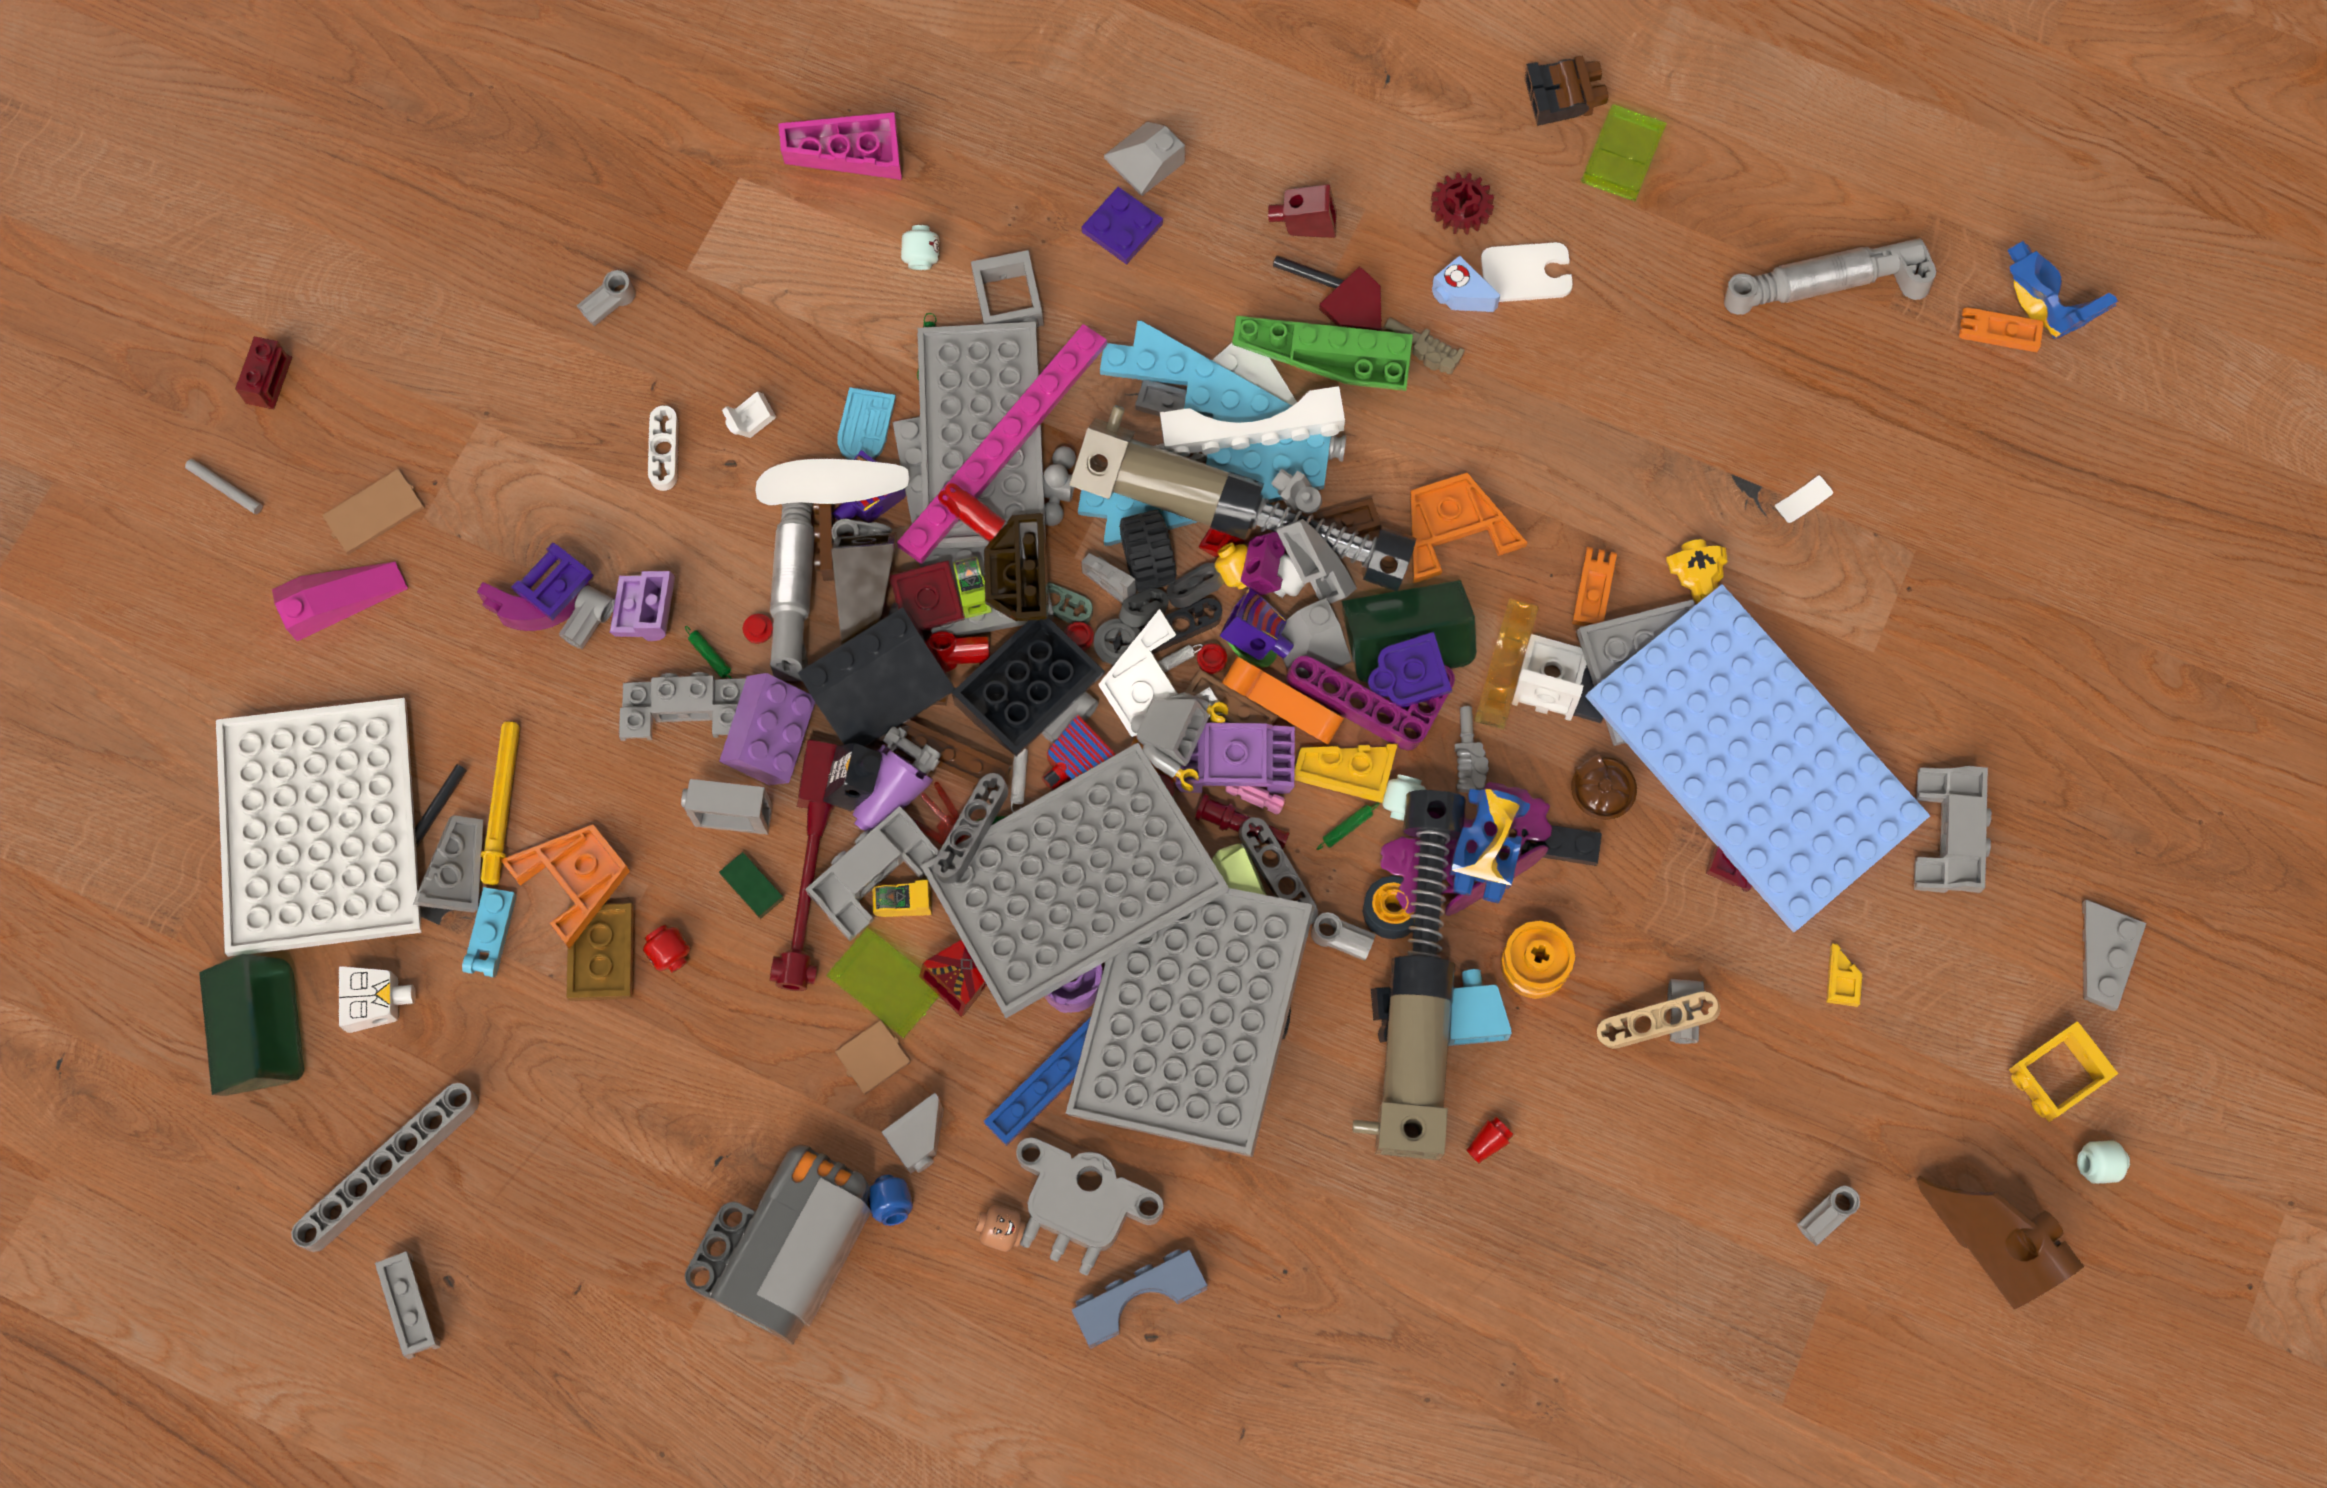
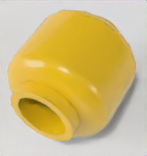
M1229 543L1218 551L1219 557L1215 561L1214 566L1228 587H1237L1238 589L1247 587L1240 582L1248 551V546L1245 544L1235 546L1233 543Z

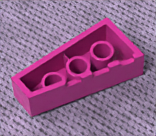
M894 112L778 123L781 153L785 164L902 180L897 124Z

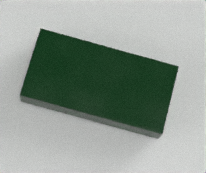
M743 852L719 871V874L759 919H762L784 900L783 896Z

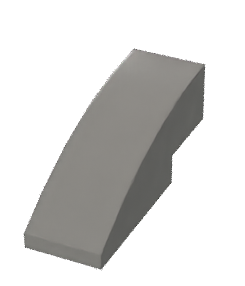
M1305 520L1295 521L1276 530L1302 583L1310 582L1319 600L1326 598L1330 604L1348 597L1357 589L1347 569L1333 549Z

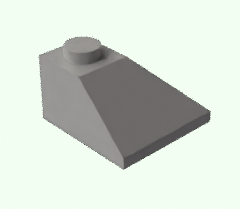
M1146 122L1104 155V159L1143 196L1185 163V145L1166 126Z
M1326 598L1298 610L1286 620L1287 623L1281 635L1294 644L1290 653L1282 659L1287 670H1289L1293 661L1300 656H1309L1333 670L1351 663V657L1340 624ZM1295 669L1296 674L1300 678L1307 679L1310 677L1306 669Z
M935 1093L882 1131L887 1143L910 1174L915 1170L918 1173L924 1171L934 1162L932 1158L937 1155L944 1109Z

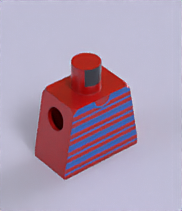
M1077 715L1047 751V760L1053 768L1041 778L1053 791L1065 781H1071L1116 754Z

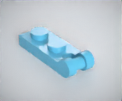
M483 887L468 951L463 959V972L474 974L475 971L484 972V976L496 977L517 896L514 892ZM480 952L489 953L486 960L479 959Z

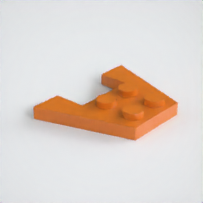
M1468 473L1429 484L1410 492L1411 536L1416 538L1412 553L1413 583L1442 574V568L1433 547L1488 530L1498 556L1527 546L1528 542Z
M593 824L501 859L503 865L520 886L541 870L547 868L575 905L550 922L552 928L569 949L630 872L626 864Z

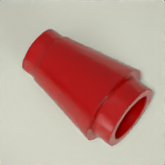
M1495 1117L1491 1121H1486L1466 1151L1480 1164L1483 1160H1486L1510 1144L1508 1140L1514 1134Z

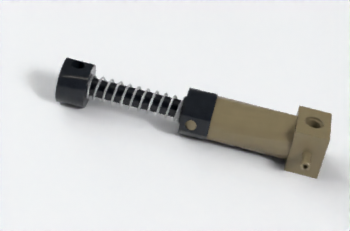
M1113 406L1108 422L1095 418L1088 427L1069 483L1070 486L1110 499L1113 493H1117L1208 525L1212 529L1245 540L1248 529H1252V527L1254 529L1256 525L1261 526L1262 532L1269 529L1277 533L1276 530L1278 528L1303 519L1322 536L1335 553L1339 554L1340 559L1346 556L1350 558L1351 563H1354L1356 560L1361 562L1362 567L1366 568L1363 580L1398 592L1410 562L1416 538L1381 526L1377 537L1370 540L1369 534L1362 537L1358 535L1357 530L1354 533L1347 532L1346 526L1343 529L1336 528L1335 522L1331 526L1327 525L1324 518L1320 522L1313 520V514L1307 518L1302 516L1301 510L1297 514L1291 512L1290 506L1285 510L1280 508L1279 503H1276L1275 506L1270 505L1269 500L1261 495L1264 486L1262 482L1231 471L1226 472L1133 439L1135 431L1120 427L1125 411L1121 406ZM1097 454L1105 456L1108 462L1099 460ZM1392 556L1396 560L1393 562H1387L1383 559V557Z
M1416 790L1406 794L1403 832L1409 836L1420 838V841L1415 842L1416 845L1420 846L1419 853L1415 854V857L1419 858L1418 865L1414 866V869L1418 870L1417 878H1413V881L1417 882L1416 890L1411 891L1416 894V900L1410 903L1412 906H1415V913L1410 915L1411 918H1414V926L1409 927L1410 930H1413V939H1408L1409 942H1412V951H1408L1407 956L1394 957L1391 962L1392 976L1389 988L1390 1009L1383 1099L1378 1110V1122L1354 1120L1352 1127L1354 1133L1377 1135L1375 1154L1440 1160L1445 1153L1448 1108H1444L1450 1014L1454 995V972L1456 965L1454 962L1441 959L1437 953L1442 950V947L1438 945V941L1443 938V935L1439 933V929L1444 926L1440 916L1445 913L1441 908V904L1446 901L1442 896V892L1447 889L1442 883L1447 877L1443 868L1448 865L1444 856L1449 853L1445 844L1450 840L1459 839L1464 827L1466 806L1464 796L1448 791ZM1429 812H1435L1441 818H1432ZM1406 1125L1414 1126L1417 1128L1419 1136L1417 1138L1408 1137L1405 1135L1403 1127Z

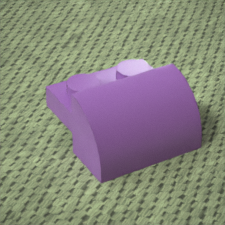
M642 571L641 576H619L610 633L615 637H643L647 641L663 639L666 636L675 576L670 571Z

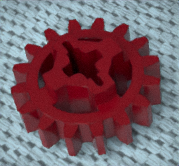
M1456 172V177L1453 180L1447 175L1445 176L1444 184L1438 182L1436 184V192H1432L1431 212H1435L1434 220L1435 222L1443 220L1442 229L1444 230L1449 226L1453 227V234H1457L1459 229H1463L1465 235H1468L1471 227L1479 231L1481 223L1487 225L1489 215L1493 213L1494 195L1489 194L1490 186L1485 185L1482 187L1481 177L1475 181L1471 180V173H1468L1466 178H1462L1461 174ZM1465 198V203L1463 204L1462 209H1460V203H1462V199Z

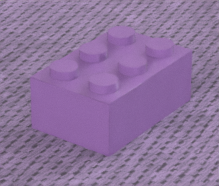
M768 673L747 676L719 762L768 785L789 783L815 704L812 696Z

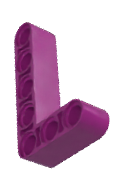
M1309 656L1296 658L1286 675L1287 682L1293 689L1392 744H1398L1397 747L1406 751L1417 748L1426 737L1448 696L1446 694L1423 701L1429 705L1431 713H1423L1419 709L1418 703L1408 706L1407 710ZM1445 666L1452 688L1455 682V675L1448 666ZM1295 669H1306L1310 677L1307 679L1300 678L1296 674ZM1331 683L1335 686L1336 693H1327L1323 689L1322 684ZM1350 698L1361 700L1363 708H1354L1350 704ZM1377 713L1386 714L1390 719V723H1381L1377 719ZM1404 728L1413 729L1417 734V739L1408 738L1404 733Z

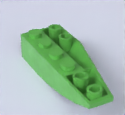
M1236 316L1232 345L1344 384L1406 391L1413 334Z

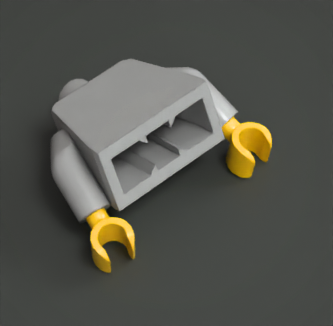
M1182 692L1166 700H1154L1145 716L1135 715L1133 717L1131 730L1137 733V739L1143 745V752L1155 767L1172 778L1174 776L1178 777L1184 790L1193 791V787L1186 783L1184 779L1186 777H1193L1199 781L1198 773L1193 769L1183 770L1180 767L1181 765L1187 766L1209 716L1212 723H1225L1226 719L1215 713L1219 712L1227 715L1228 707L1223 702H1217L1212 706L1205 699Z

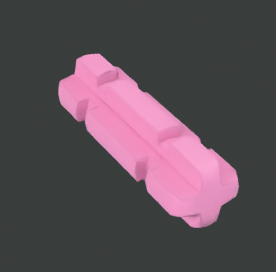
M1226 786L1225 789L1227 793L1233 796L1240 795V799L1258 807H1267V811L1274 814H1279L1285 804L1283 797L1276 794L1272 796L1269 794V791L1257 786Z

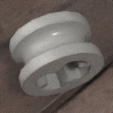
M1336 435L1331 436L1328 460L1336 457L1339 461L1343 462L1347 435H1343L1340 438L1336 437Z

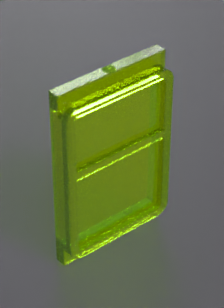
M1612 104L1581 183L1636 201L1667 123Z
M868 928L856 939L854 944L826 975L903 1039L939 998L919 977L920 968Z

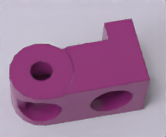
M1271 532L1254 537L1248 546L1240 582L1252 588L1259 595L1281 590L1283 579L1277 576L1280 558L1285 552V547L1278 533Z

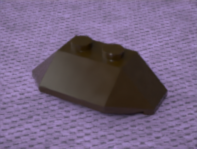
M1043 513L1012 515L1007 521V525L997 533L984 549L985 604L1014 621L1044 620L1048 617L1047 555Z

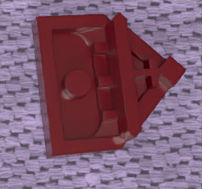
M1359 266L1319 304V310L1338 327L1381 331V286Z

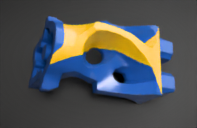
M2024 241L2007 250L2014 261V264L2009 267L2013 275L2014 287L2019 302L2031 319L2044 321L2043 326L2049 330L2054 340L2082 328L2090 321L2116 307V303L2119 302L2116 296L2107 293L2090 302L2065 307L2059 298L2062 284L2061 274L2054 265L2037 251L2032 252L2029 245Z
M1470 789L1468 794L1469 802L1477 805V815L1471 827H1463L1457 842L1450 869V875L1455 876L1453 892L1470 896L1473 883L1477 881L1486 884L1482 899L1499 903L1505 889H1509L1512 885L1522 841L1520 836L1515 838L1508 837L1513 819L1525 816L1529 811L1530 804L1506 792L1491 789ZM1488 821L1493 822L1497 827V834L1493 837L1487 836L1484 831V825ZM1469 840H1474L1477 843L1475 853H1469L1466 849ZM1507 845L1510 848V854L1507 860L1502 861L1499 858V852L1503 846Z

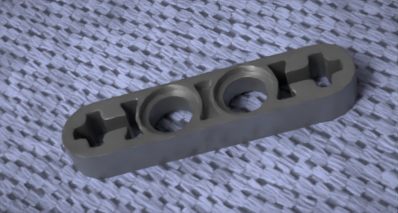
M990 773L980 779L935 858L933 864L934 871L943 883L952 884L962 878L1006 800L1008 787L1003 777L999 774ZM997 784L999 790H998V791L993 790V791L989 794L987 788H988V787L994 788L995 785ZM977 809L986 810V816L981 821L976 822L970 819L973 811ZM969 835L972 837V840L968 846L964 848L956 846V841L960 836ZM953 863L955 869H948L945 873L944 865L950 866Z
M1253 817L1247 819L1240 826V840L1273 895L1277 898L1291 900L1300 893L1303 898L1297 900L1298 902L1314 906L1311 924H1313L1318 916L1317 906L1266 822L1260 818ZM1249 824L1253 828L1259 826L1261 832L1258 834V837L1262 843L1267 839L1270 842L1269 845L1262 847L1258 852L1254 849V847L1260 845L1255 837L1249 838L1246 834L1250 830ZM1267 850L1275 852L1278 856V864L1273 868L1266 867L1262 862V855ZM1283 877H1288L1294 882L1295 889L1290 895L1281 893L1278 888L1279 880Z

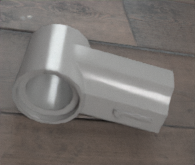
M614 270L609 272L604 277L603 284L581 301L577 307L593 326H596L619 306L630 304L635 298V289L626 273ZM625 285L622 290L614 291L617 286Z
M589 585L585 586L577 596L575 610L560 631V637L570 645L583 649L599 623L606 622L613 613L615 599Z
M1085 692L1042 732L1043 736L1054 744L1077 715L1085 722L1094 713L1099 702Z
M1329 912L1319 915L1311 928V937L1317 945L1323 947L1330 946L1364 961L1368 956L1376 935L1344 922L1337 915ZM1323 923L1329 924L1333 927L1334 934L1332 936H1325L1319 931L1318 926Z
M1670 979L1667 1001L1704 992L1703 981ZM1689 1003L1685 1004V1007L1689 1012L1690 1020L1694 1019V1016L1691 1014V1012L1698 1010L1700 1011L1702 1009V1005L1699 1008L1691 1009L1689 1007ZM1671 1008L1670 1024H1677L1681 1021L1683 1015L1680 1008ZM1699 1026L1671 1033L1670 1041L1678 1044L1697 1043L1699 1041Z
M1841 1186L1830 1192L1821 1203L1797 1224L1801 1233L1815 1246H1818L1841 1223L1858 1210L1860 1205L1858 1193L1848 1186ZM1838 1194L1848 1198L1850 1203L1848 1211L1840 1210L1836 1206L1835 1197Z

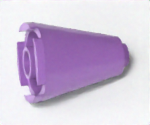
M882 745L878 750L882 754L874 791L871 796L854 809L852 814L857 818L854 824L864 831L869 830L871 832L872 829L878 826L899 806L904 809L930 786L933 781L931 777L900 755L890 751L891 749L885 745Z

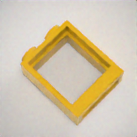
M2078 1021L2009 1069L2012 1074L2013 1083L2019 1090L2027 1093L2032 1100L2031 1104L2035 1112L2040 1117H2045L2048 1122L2118 1075V1072ZM2064 1042L2094 1081L2056 1107L2026 1067Z

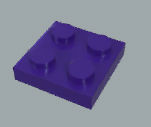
M1117 187L1083 224L1081 229L1083 234L1127 265L1163 225V218L1120 187Z

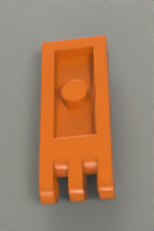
M1969 307L1962 309V317L1964 318L1961 319L1960 326L1963 328L1959 331L1961 339L2036 353L2040 349L2044 321Z
M1586 548L1572 624L1588 626L1604 622L1617 557L1616 552H1611L1608 562H1604L1605 550L1599 549L1597 559L1594 560L1591 559L1593 548Z

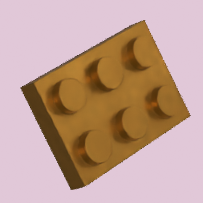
M632 903L604 904L572 947L568 948L566 998L569 1001L632 998L634 906Z

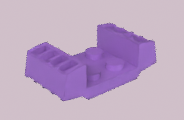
M1206 723L1187 766L1181 765L1180 767L1183 770H1195L1198 773L1199 781L1193 777H1186L1184 781L1193 787V791H1186L1182 788L1180 779L1176 777V786L1180 792L1202 793V786L1267 787V791L1270 792L1269 794L1290 793L1294 788L1295 727L1273 726L1261 723Z

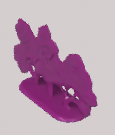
M1489 782L1484 789L1506 792L1530 804L1529 811L1525 816L1513 819L1510 830H1517V836L1522 837L1513 877L1515 878L1541 860L1548 851L1547 846L1541 845L1521 855V849L1526 840H1533L1535 842L1545 841L1551 836L1552 827L1546 818L1550 805L1541 798L1532 799L1526 789L1508 788L1503 784ZM1429 812L1432 818H1441L1437 813ZM1465 817L1464 827H1471L1476 818L1471 820ZM1488 821L1484 825V831L1487 836L1493 837L1497 834V827L1493 822ZM1522 829H1526L1528 831V835L1526 837L1522 836ZM1402 836L1384 844L1382 847L1381 868L1393 875H1402L1404 877L1398 889L1404 892V894L1397 892L1396 898L1403 909H1405L1407 905L1406 896L1408 897L1409 903L1405 912L1411 914L1415 911V906H1412L1410 903L1416 900V894L1411 891L1416 890L1417 882L1413 881V878H1417L1418 873L1414 866L1418 865L1419 860L1418 857H1415V854L1419 853L1420 847L1415 842L1420 841V839H1409ZM1458 839L1450 840L1445 844L1449 853L1444 856L1448 865L1443 868V871L1447 874L1445 879L1450 883V886L1446 887L1447 889L1442 892V895L1445 892L1457 895L1447 905L1445 909L1446 916L1456 914L1483 898L1486 886L1485 883L1481 882L1474 884L1470 896L1453 892L1455 876L1450 875V869ZM1474 840L1468 841L1467 851L1475 853L1477 843ZM1505 845V849L1501 848L1500 852L1510 854V848Z

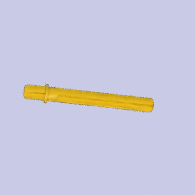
M503 722L501 727L484 851L480 854L483 858L481 881L488 885L499 883L501 859L506 858V854L503 851L520 727L516 722Z

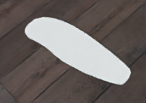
M845 459L796 460L766 470L757 480L756 496L760 502L767 505L798 502L836 504L861 501L906 488L909 483L908 470L903 466L880 462Z

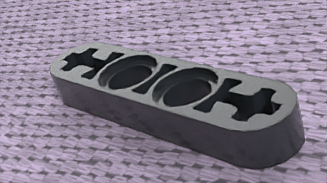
M1205 598L1165 615L1171 626L1175 620L1185 619L1189 622L1190 627L1185 632L1175 631L1177 635L1151 651L1152 654L1215 628L1222 619L1220 603L1215 599ZM1204 608H1208L1209 611L1215 610L1214 618L1209 619L1207 615L1200 616L1203 615ZM1192 613H1195V619L1198 618V626H1195ZM1147 624L1138 627L1140 632L1145 628ZM1121 635L1113 641L1115 653H1118L1121 645L1125 644L1122 642Z

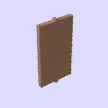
M399 469L322 516L332 530L331 536L334 539H338L345 552L349 555L421 511L424 507L414 493V486L409 485Z

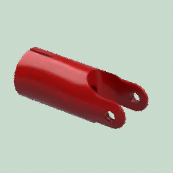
M954 483L947 484L945 490L938 494V500L941 504L988 542L997 535L1006 522L980 500ZM950 488H954L955 492H951Z

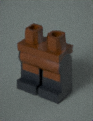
M1582 55L1575 57L1574 60L1565 59L1557 63L1539 66L1538 62L1526 64L1524 79L1537 126L1576 118L1581 115L1589 116L1593 114L1594 107L1608 103L1609 94L1606 85L1591 87L1590 83L1602 79L1600 61L1585 62Z

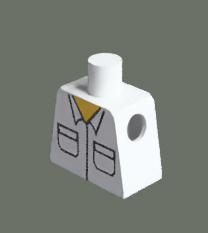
M339 967V1027L347 1033L395 1022L398 1020V1005L415 1003L416 993L414 985L398 986V977L391 971Z

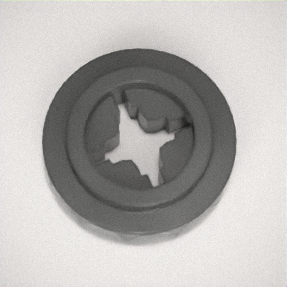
M1112 619L1103 623L1097 629L1094 636L1095 653L1101 658L1102 662H1107L1114 666L1140 634V630L1137 627H1130L1122 623L1120 619ZM1121 633L1122 642L1127 645L1121 646L1118 653H1115L1114 645L1110 644V641H1115L1116 637Z

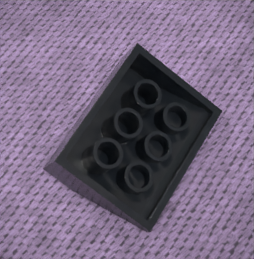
M904 607L798 672L812 698L844 745L855 743L866 747L886 735L892 727L897 728L952 694L951 692L956 689L911 613Z
M1047 617L1044 620H1029L951 693L956 707L976 726L1017 757L1105 674V671Z

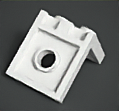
M1531 634L1511 704L1517 706L1518 702L1535 706V711L1547 714L1548 710L1566 715L1565 720L1571 721L1583 690L1581 681L1587 665L1582 648ZM1554 665L1559 668L1561 675L1557 678L1548 676L1544 673V668Z

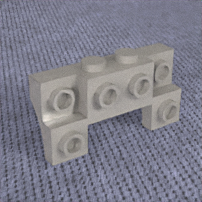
M696 672L692 673L691 676L685 677L666 673L660 677L651 678V682L623 683L619 738L621 741H626V738H647V740H652L653 719L656 722L712 720V735L714 738H719V735H728L746 679L715 680L713 676H709L707 673Z
M1965 766L1958 768L1920 767L1918 769L1916 800L1941 803L1940 858L1917 857L1915 859L1914 890L1946 893L1948 890L1981 893L1985 889L1986 857L1989 856L1991 849V840L1986 838V828L1989 827L1991 822V809L1987 808L1988 768Z
M900 806L871 832L869 830L863 832L855 840L856 845L847 853L846 851L840 852L832 860V866L806 888L807 894L828 915L829 920L849 941L874 921L873 917L858 901L903 862L921 879L925 875L921 865L937 857L939 853L913 819Z

